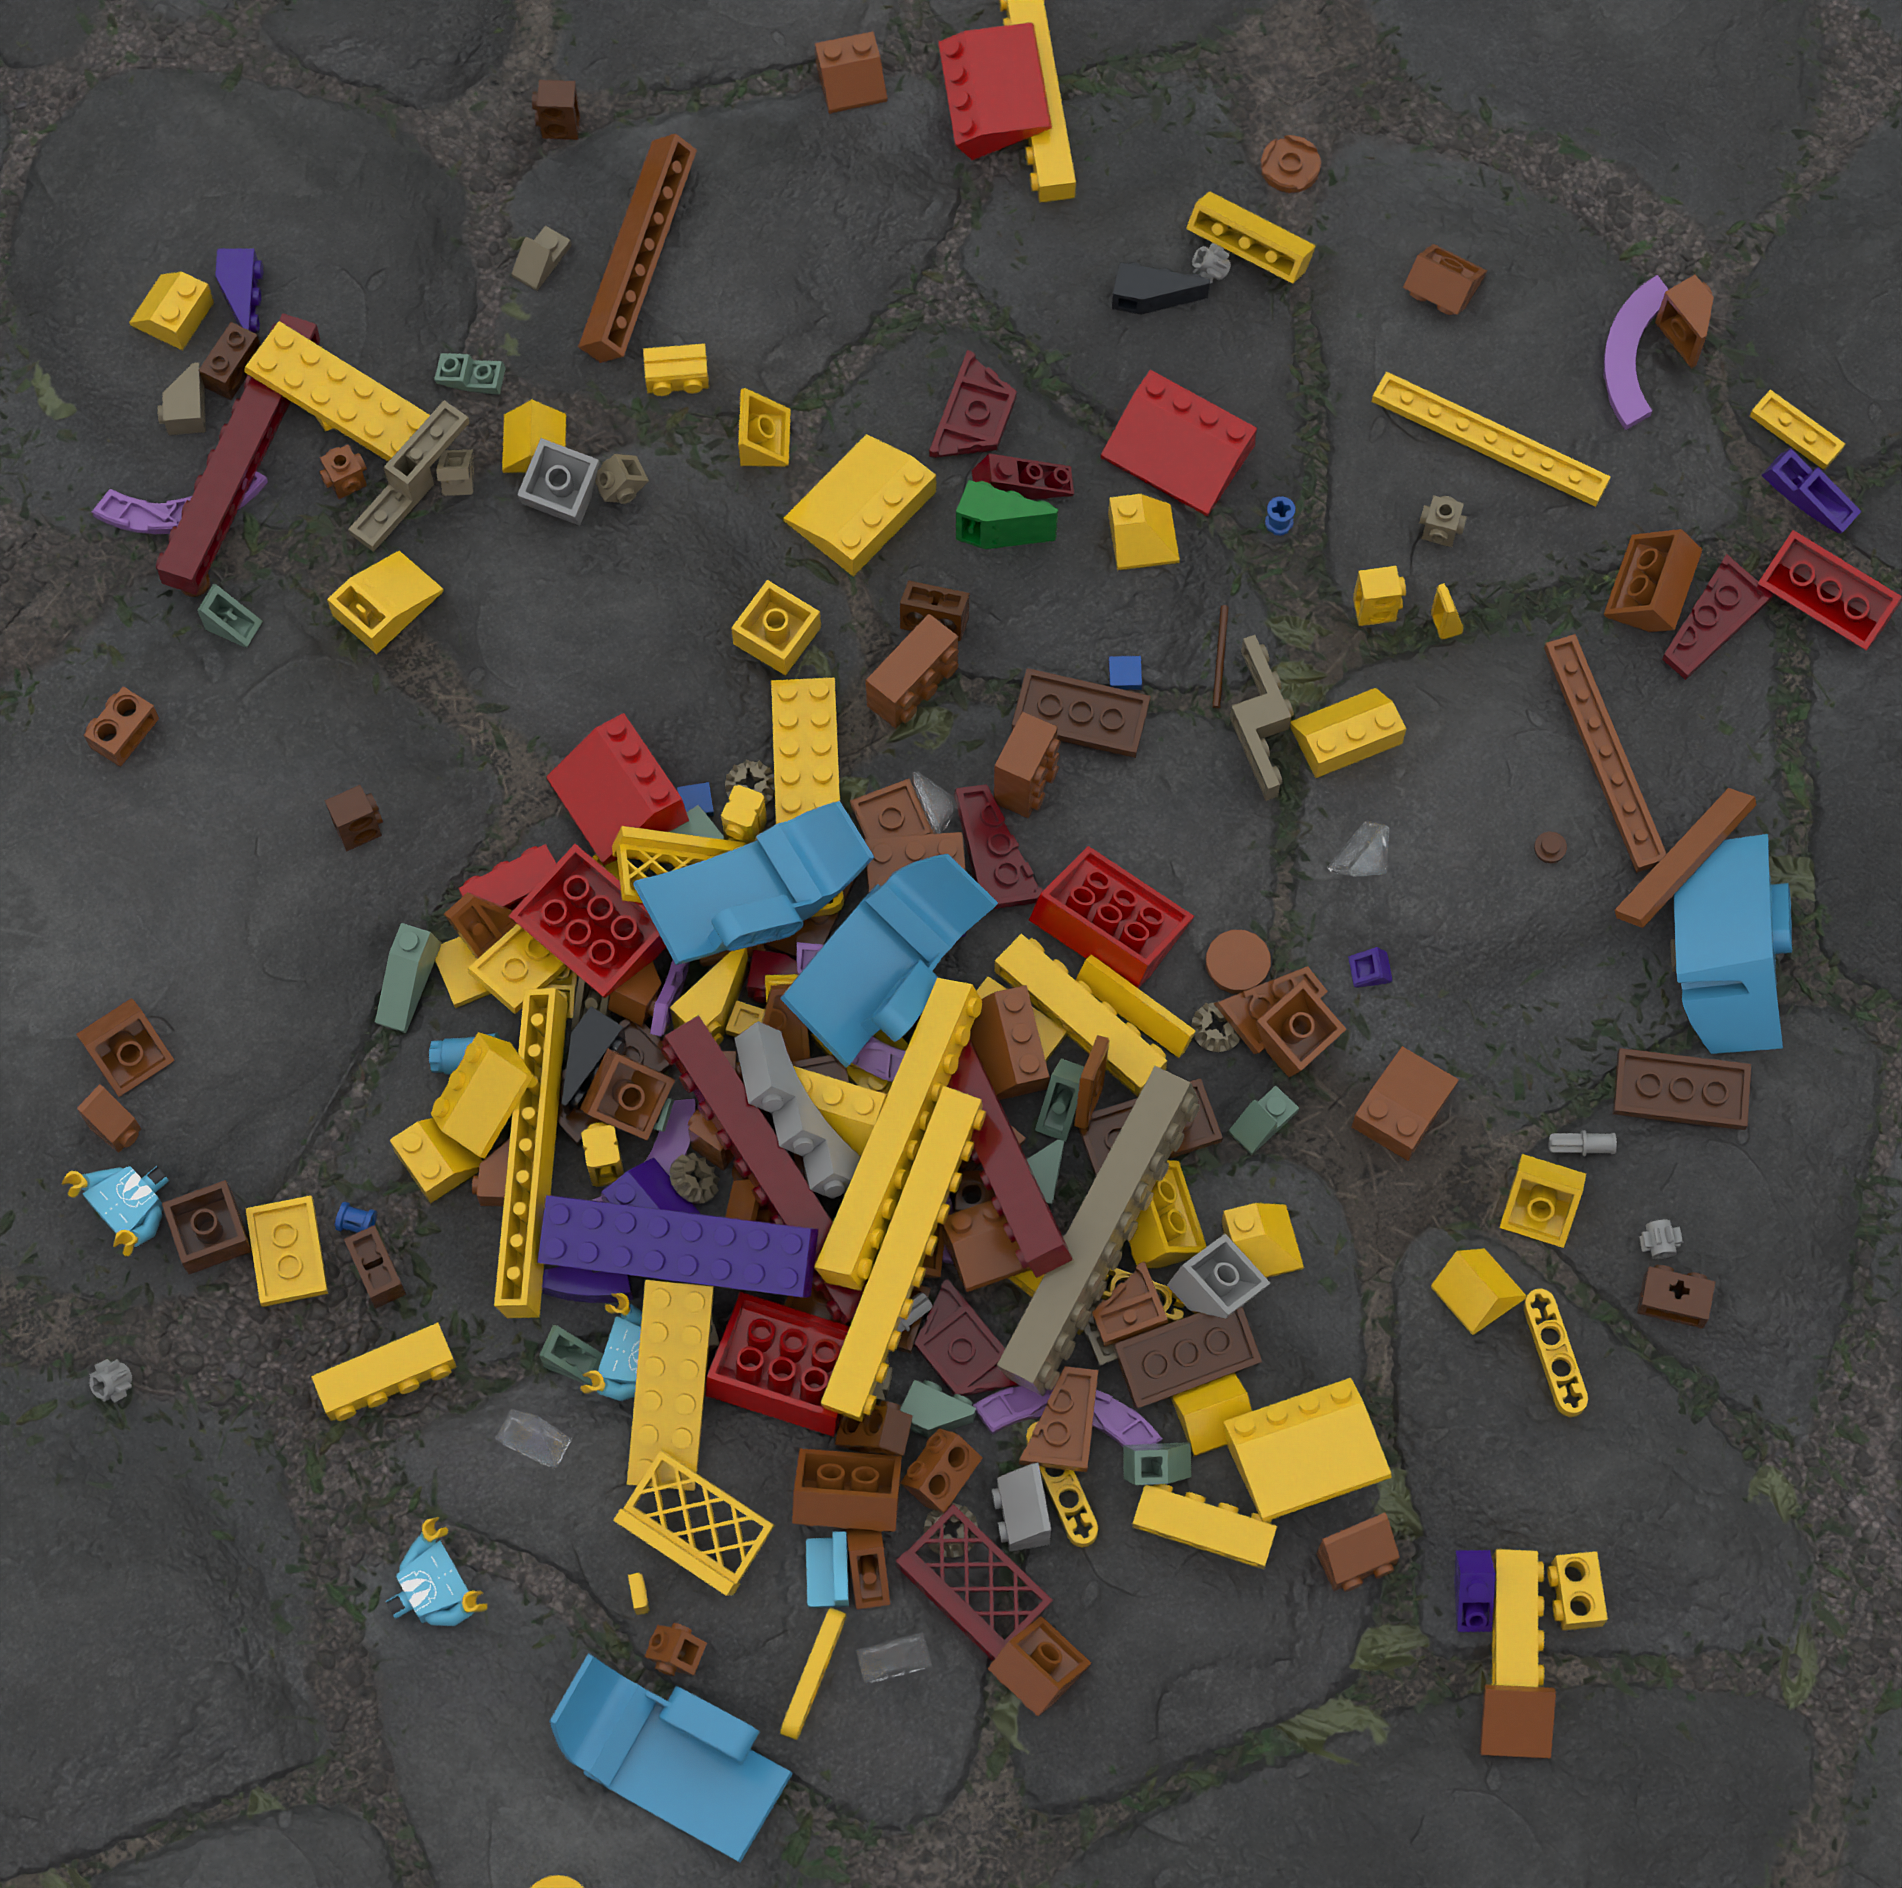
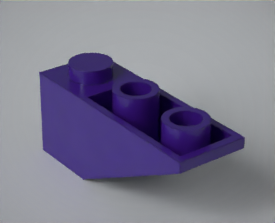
M217 249L215 276L220 291L238 325L253 333H259L260 321L259 315H256V306H261L262 300L258 279H263V262L257 259L254 249Z

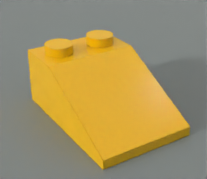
M747 948L728 953L670 1007L674 1030L699 1015L718 1046L724 1039L725 1029L749 971Z

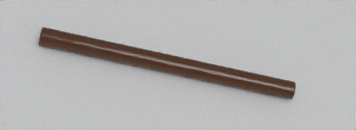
M1222 605L1220 610L1212 708H1220L1229 609L1226 605Z

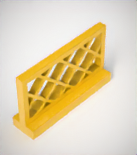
M621 826L612 845L613 857L618 859L622 900L643 903L637 891L631 890L630 882L634 879L648 878L643 872L649 868L657 875L666 873L667 871L657 862L672 864L675 867L673 870L742 847L746 843ZM627 858L641 860L644 864L637 869Z
M662 1450L659 1451L624 1508L619 1510L613 1520L726 1596L734 1595L740 1585V1580L775 1526ZM665 1461L674 1467L677 1482L659 1486L656 1472L662 1462ZM681 1473L690 1479L682 1481ZM652 1480L653 1488L646 1489L650 1481ZM696 1482L703 1488L705 1501L687 1505L683 1485ZM678 1486L682 1506L664 1510L660 1490ZM709 1491L719 1498L710 1499ZM655 1492L657 1512L645 1514L635 1507L642 1494ZM725 1501L730 1504L733 1520L715 1523L712 1503ZM706 1505L710 1525L692 1529L688 1509ZM683 1510L686 1530L674 1533L667 1527L665 1514ZM737 1510L745 1514L747 1517L739 1518ZM659 1516L661 1524L651 1517ZM754 1520L764 1527L756 1540L743 1541L740 1522ZM734 1524L738 1544L720 1548L717 1527ZM711 1529L715 1549L702 1552L696 1548L693 1533ZM687 1534L689 1542H687L680 1536ZM752 1545V1547L746 1555L745 1546ZM739 1548L742 1563L734 1573L724 1566L721 1552ZM716 1553L717 1561L708 1555Z

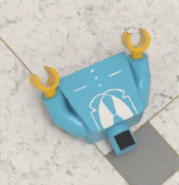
M128 1166L124 1169L118 1167L86 1174L70 1171L63 1179L62 1185H74L67 1193L70 1197L78 1196L81 1189L85 1191L83 1195L88 1203L116 1234L113 1246L116 1247L119 1244H124L123 1254L129 1256L132 1254L134 1247L155 1237L163 1216L162 1202L155 1193L167 1184L169 1180L157 1166L142 1178L131 1166Z
M612 1293L611 1295L618 1299L619 1306L616 1309L613 1305L606 1304L605 1309L611 1314L621 1313V1318L617 1316L615 1318L598 1371L592 1370L582 1374V1376L591 1379L592 1386L583 1385L580 1388L583 1393H591L597 1390L599 1395L624 1401L635 1397L642 1311L629 1304V1299L625 1294Z
M439 1517L428 1519L423 1523L422 1533L410 1546L399 1566L400 1572L396 1577L404 1591L386 1600L395 1619L414 1609L422 1623L427 1622L432 1626H456L474 1612L487 1610V1604H476L477 1597L483 1594V1592L467 1590L442 1542H436L437 1538L444 1537L448 1533L447 1527L440 1528L436 1532L435 1523L439 1520Z

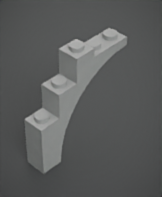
M757 1021L734 1038L748 1103L772 1113L779 1147L803 1156L810 1190L831 1199L846 1194L861 1156L842 1140L810 1099L789 1058L781 1031Z

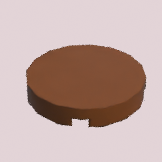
M1294 135L1284 136V139L1271 141L1263 150L1260 163L1261 173L1266 182L1278 191L1286 193L1302 192L1311 187L1318 179L1321 169V158L1314 144L1305 138Z
M1230 930L1220 934L1211 942L1206 953V971L1208 975H1210L1214 984L1219 989L1231 994H1238L1264 983L1271 967L1270 952L1266 943L1256 934L1246 930Z

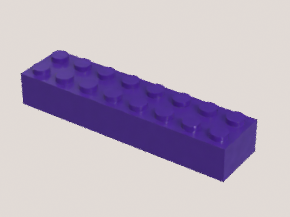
M546 1195L538 1263L796 1297H811L819 1229Z

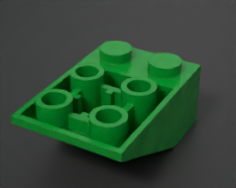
M968 480L956 510V540L982 549L1055 541L1057 538L1058 508L1053 507L1046 501L1040 500L1036 502L1024 498L1015 491L1005 492L996 489L984 481L974 482Z

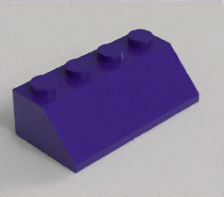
M654 1157L628 1170L601 1192L603 1202L700 1214L690 1201H687L676 1192L671 1183L670 1176Z

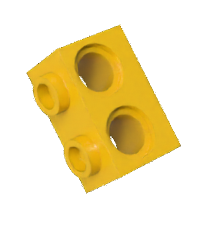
M1397 566L1361 570L1358 572L1353 595L1358 626L1396 621L1398 610L1403 608L1402 596L1406 595L1405 580L1403 576H1398Z
M1597 1551L1556 1555L1551 1562L1552 1566L1547 1567L1549 1586L1555 1587L1557 1600H1553L1552 1603L1555 1621H1560L1562 1631L1602 1627L1608 1618ZM1574 1567L1578 1569L1582 1576L1581 1581L1574 1582L1569 1580L1565 1575V1568ZM1572 1601L1582 1602L1586 1606L1587 1614L1584 1616L1574 1614L1570 1608V1603Z

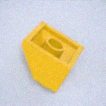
M1143 494L1109 498L1108 516L1117 570L1180 562L1171 505L1169 503Z
M1253 1203L1223 1211L1221 1223L1224 1234L1234 1242L1266 1278L1304 1269L1286 1205Z

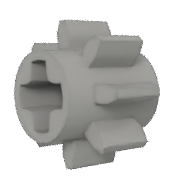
M1212 243L1210 248L1205 246L1199 248L1194 254L1192 261L1193 266L1196 268L1193 271L1194 274L1210 279V284L1214 278L1217 280L1223 279L1230 270V260L1227 259L1230 254L1215 243Z
M1656 1220L1645 1225L1646 1231L1641 1232L1642 1236H1639L1642 1252L1650 1251L1653 1259H1665L1677 1254L1676 1247H1681L1680 1243H1683L1680 1227L1672 1228L1670 1220Z
M106 1359L96 1364V1371L90 1374L91 1378L89 1381L93 1394L103 1399L104 1402L109 1399L116 1402L126 1397L125 1390L132 1387V1374L125 1364L120 1363L119 1360L110 1363Z

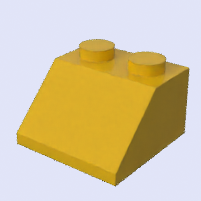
M184 272L160 275L130 320V326L183 350L214 304L209 285Z
M434 1118L418 1121L390 1139L394 1152L430 1204L479 1172V1164L482 1162V1159L442 1132Z
M1522 1154L1499 1228L1564 1248L1583 1193L1586 1173Z

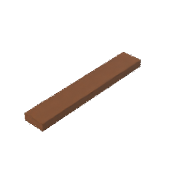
M1728 788L1614 910L1616 918L1643 928L1757 805L1755 797Z

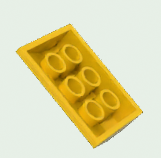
M866 434L783 518V521L854 577L936 493V474L913 456Z
M1352 1378L1223 1421L1227 1447L1262 1522L1392 1478L1370 1417Z

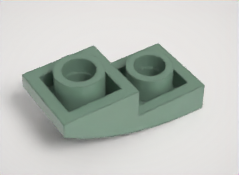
M441 353L434 381L440 385L465 391L500 394L506 367L502 361L473 360L469 354Z

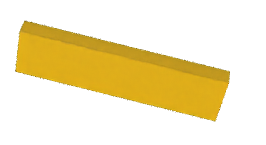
M1090 955L1085 960L1075 981L1081 980L1091 988L1093 996L1102 1002L1109 1003L1119 1015L1178 1058L1185 1053L1196 1030L1093 955Z

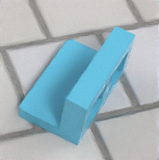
M846 1531L833 1532V1538L807 1539L808 1607H849Z

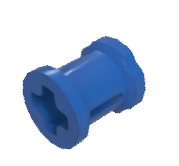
M1278 496L1269 502L1267 506L1268 515L1265 519L1267 530L1274 535H1285L1292 528L1295 505L1289 498Z
M344 1201L337 1213L335 1230L341 1232L343 1229L356 1233L376 1224L377 1211L373 1209L364 1211L350 1206L349 1202Z

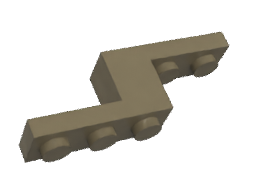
M445 400L437 407L384 466L388 486L348 529L352 537L373 552L381 545L433 487L434 482L430 467L470 423L468 416Z
M1252 635L1243 639L1241 653L1260 696L1232 705L1230 720L1262 794L1267 801L1278 797L1282 777L1278 767H1272L1269 761L1270 750L1264 738L1288 730L1294 713L1289 699H1283L1279 690L1282 686L1277 672H1271L1267 663L1269 662V654L1265 645H1259L1256 636Z

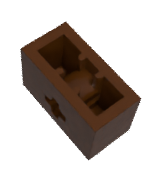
M1665 1265L1649 1266L1643 1277L1637 1314L1704 1328L1709 1320L1716 1281L1707 1280V1276L1700 1273L1690 1272L1687 1275L1676 1273L1673 1268ZM1673 1289L1679 1291L1678 1294L1681 1297L1680 1299L1674 1298L1675 1293L1672 1292Z

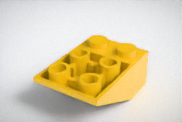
M397 551L350 577L327 601L332 616L373 652L378 654L428 607L444 589L402 552Z

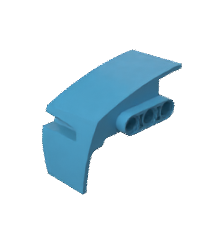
M837 801L826 804L786 822L777 823L757 835L758 840L729 852L683 868L636 880L633 885L675 964L690 962L726 950L734 951L787 938L802 928L803 920L812 917L848 886L872 861L874 855L841 802Z
M1768 834L1724 840L1674 894L1677 981L1682 986L1683 1007L1692 1027L1711 1054L1782 1049L1783 1041L1777 997L1775 954L1792 953L1789 883L1771 884Z
M949 854L937 855L910 863L896 870L882 886L877 884L811 959L780 999L846 1068L868 1040L879 1030H882L890 1039L896 1042L912 1027L923 1012L936 979L939 978L933 972V969L956 941L996 907L998 902Z
M587 1654L550 1719L552 1732L559 1749L571 1764L584 1770V1775L740 1863L793 1774L791 1771L750 1750L760 1733L751 1725L678 1686H675L669 1699L666 1701L623 1677L590 1654Z

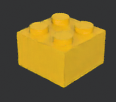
M767 580L732 626L733 644L786 676L820 630V611Z

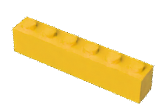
M1020 934L995 960L994 972L1012 988L1027 985L1031 1004L1042 1014L1066 1029L1067 1036L1089 1055L1097 1035L1109 1038L1106 1070L1139 1097L1154 1066L1166 1071L1167 1060L1165 1059V1053L1153 1043L1149 1045L1141 1038L1140 1031L1129 1022L1125 1024L1117 1017L1116 1010L1109 1003L1098 1001L1092 995L1093 992L1086 983L1081 980L1075 981L1068 974L1069 971L1062 962L1057 959L1052 961L1045 955V950L1039 942L1033 938L1028 940L1024 935Z

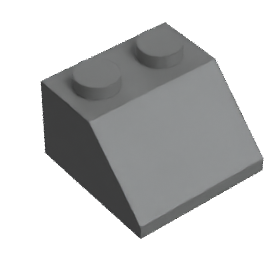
M540 438L517 496L523 505L580 526L592 498L600 461Z
M1224 1234L1184 1263L1167 1286L1189 1310L1227 1318L1268 1287L1270 1282L1234 1242Z
M1039 1463L1027 1465L998 1477L997 1488L992 1489V1497L995 1509H1001L1003 1515V1522H998L1001 1543L1008 1542L1009 1552L1050 1545L1051 1527Z

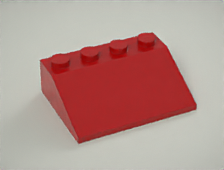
M1032 22L963 31L938 42L955 145L971 160L1052 129L1035 27Z
M1149 370L1134 392L1107 442L1101 458L1208 517L1254 448L1257 428L1156 372Z
M624 713L596 727L546 776L549 784L604 867L618 860L617 857H613L612 845L621 826L670 832L689 821L681 796Z
M576 844L567 851L509 915L514 922L604 999L656 959L666 948L644 904L623 901L620 881Z
M1087 846L1039 895L1029 921L1087 959L1090 955H1093L1139 989L1153 974L1192 922L1194 915Z
M740 1292L706 1378V1396L834 1437L840 1423L841 1414L823 1408L821 1401L850 1327Z

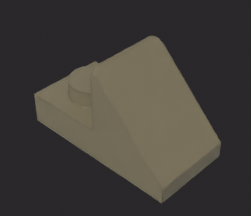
M547 226L541 230L535 240L526 237L512 270V277L538 291L570 249L571 240Z
M473 449L445 450L440 455L436 469L437 481H441L442 494L445 496L471 495L473 493Z

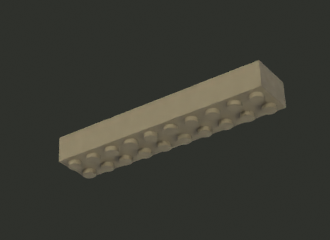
M1154 1066L1064 1237L1073 1260L1044 1275L997 1364L1007 1379L1041 1396H1044L1047 1389L1051 1391L1059 1378L1060 1373L1057 1370L1062 1360H1068L1074 1350L1075 1342L1073 1339L1079 1329L1083 1330L1086 1327L1091 1316V1312L1088 1310L1094 1299L1099 1300L1103 1295L1107 1282L1104 1280L1109 1270L1114 1271L1117 1268L1122 1257L1120 1249L1125 1240L1130 1241L1134 1236L1138 1226L1136 1219L1140 1211H1146L1153 1198L1152 1188L1157 1180L1162 1181L1169 1167L1167 1160L1171 1152L1178 1151L1184 1139V1133H1182L1187 1122H1193L1199 1111V1100L1191 1082Z

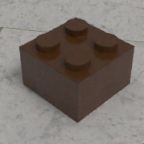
M226 1180L162 1203L181 1263L189 1275L252 1252L235 1197Z

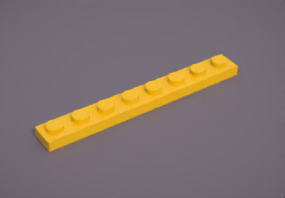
M1387 371L1372 396L1371 402L1595 507L1610 481L1611 476Z

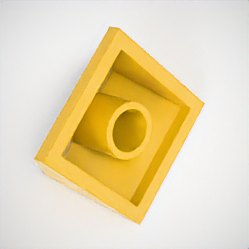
M747 388L741 389L738 441L740 465H789L791 409Z
M530 400L504 414L503 473L527 472L540 438L566 447V414L535 400Z
M1485 1248L1456 1251L1431 1285L1433 1291L1472 1335L1526 1299V1294Z
M1234 1372L1170 1396L1187 1441L1191 1443V1451L1194 1457L1227 1445L1223 1421L1252 1412L1248 1393Z

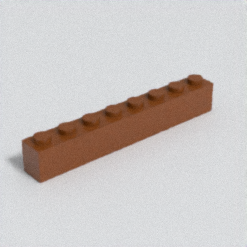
M676 133L653 140L578 346L600 363L624 357L697 149Z

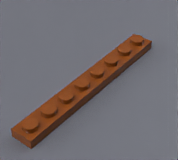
M1576 634L1545 643L1544 650L1636 873L1653 868L1667 853Z

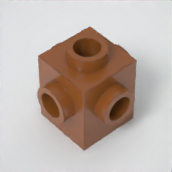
M349 445L333 448L326 455L320 457L323 470L319 471L320 476L327 488L332 486L338 499L367 486L363 471L367 470V467L360 453L353 454Z
M673 1623L672 1627L657 1625L654 1634L650 1638L649 1647L644 1657L656 1663L655 1670L673 1677L676 1672L694 1675L707 1643L692 1635V1630L681 1624Z

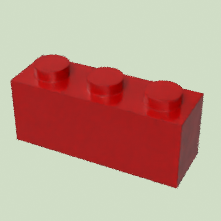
M546 844L540 847L534 846L525 850L521 857L511 862L503 861L497 864L491 872L481 877L473 876L469 878L458 889L461 898L468 892L514 910L556 865V862Z

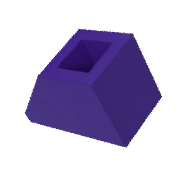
M1456 1550L1454 1587L1457 1632H1492L1495 1569L1490 1550Z

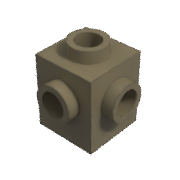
M614 454L611 458L604 461L602 467L597 471L595 480L599 494L605 502L620 504L632 501L636 494L649 482L637 456Z
M1433 495L1431 506L1424 505L1419 523L1425 525L1422 539L1452 547L1456 533L1462 535L1467 516L1461 515L1464 503L1457 502V500L1449 496L1438 497Z

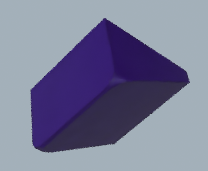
M1376 947L1348 956L1355 988L1393 982L1386 951Z

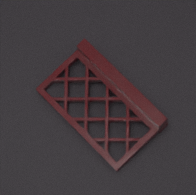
M954 1504L907 1552L905 1551L896 1560V1567L992 1661L995 1660L1008 1641L1029 1626L1053 1601ZM954 1515L964 1525V1538L944 1539L943 1525ZM940 1530V1539H931ZM968 1530H969L976 1538H968ZM982 1543L989 1549V1562L968 1563V1544ZM925 1544H940V1563H925L916 1553ZM944 1544H964V1563H944ZM993 1554H994L1001 1562H993ZM931 1568H940V1577ZM944 1568H965V1587H949L944 1582ZM968 1568H989V1587H969ZM993 1568H1008L1013 1573L1014 1587H993ZM1017 1578H1019L1026 1586H1018ZM956 1592H965V1601ZM969 1592H989L990 1611L975 1612L969 1606ZM993 1592H1014V1611H994ZM1018 1592H1033L1042 1602L1033 1611H1018ZM1014 1616V1631L1004 1640L994 1630V1617ZM1018 1616H1027L1018 1626ZM981 1617H990V1626Z

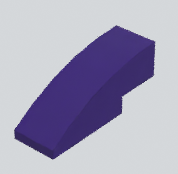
M1791 448L1781 453L1761 475L1791 503L1839 534L1843 533L1861 513V510L1818 467L1812 470Z
M565 1266L546 1269L543 1273L542 1293L549 1296L587 1303H613L619 1301L611 1294L622 1293L629 1300H634L630 1277L626 1274L603 1271L594 1273V1270Z

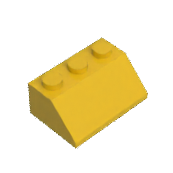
M1377 688L1290 721V728L1315 778L1401 745L1406 732V727L1393 701Z
M478 1032L473 1042L467 1046L464 1057L457 1069L451 1073L442 1095L436 1099L431 1115L442 1132L479 1157L486 1158L531 1082L533 1075L510 1042Z
M793 1066L807 1094L824 1119L843 1141L857 1154L862 1156L887 1095Z
M1167 1160L1169 1167L1162 1181H1156L1151 1190L1153 1198L1146 1211L1141 1210L1136 1219L1138 1226L1134 1236L1129 1241L1136 1265L1145 1261L1147 1268L1165 1267L1189 1260L1207 1247L1179 1161Z

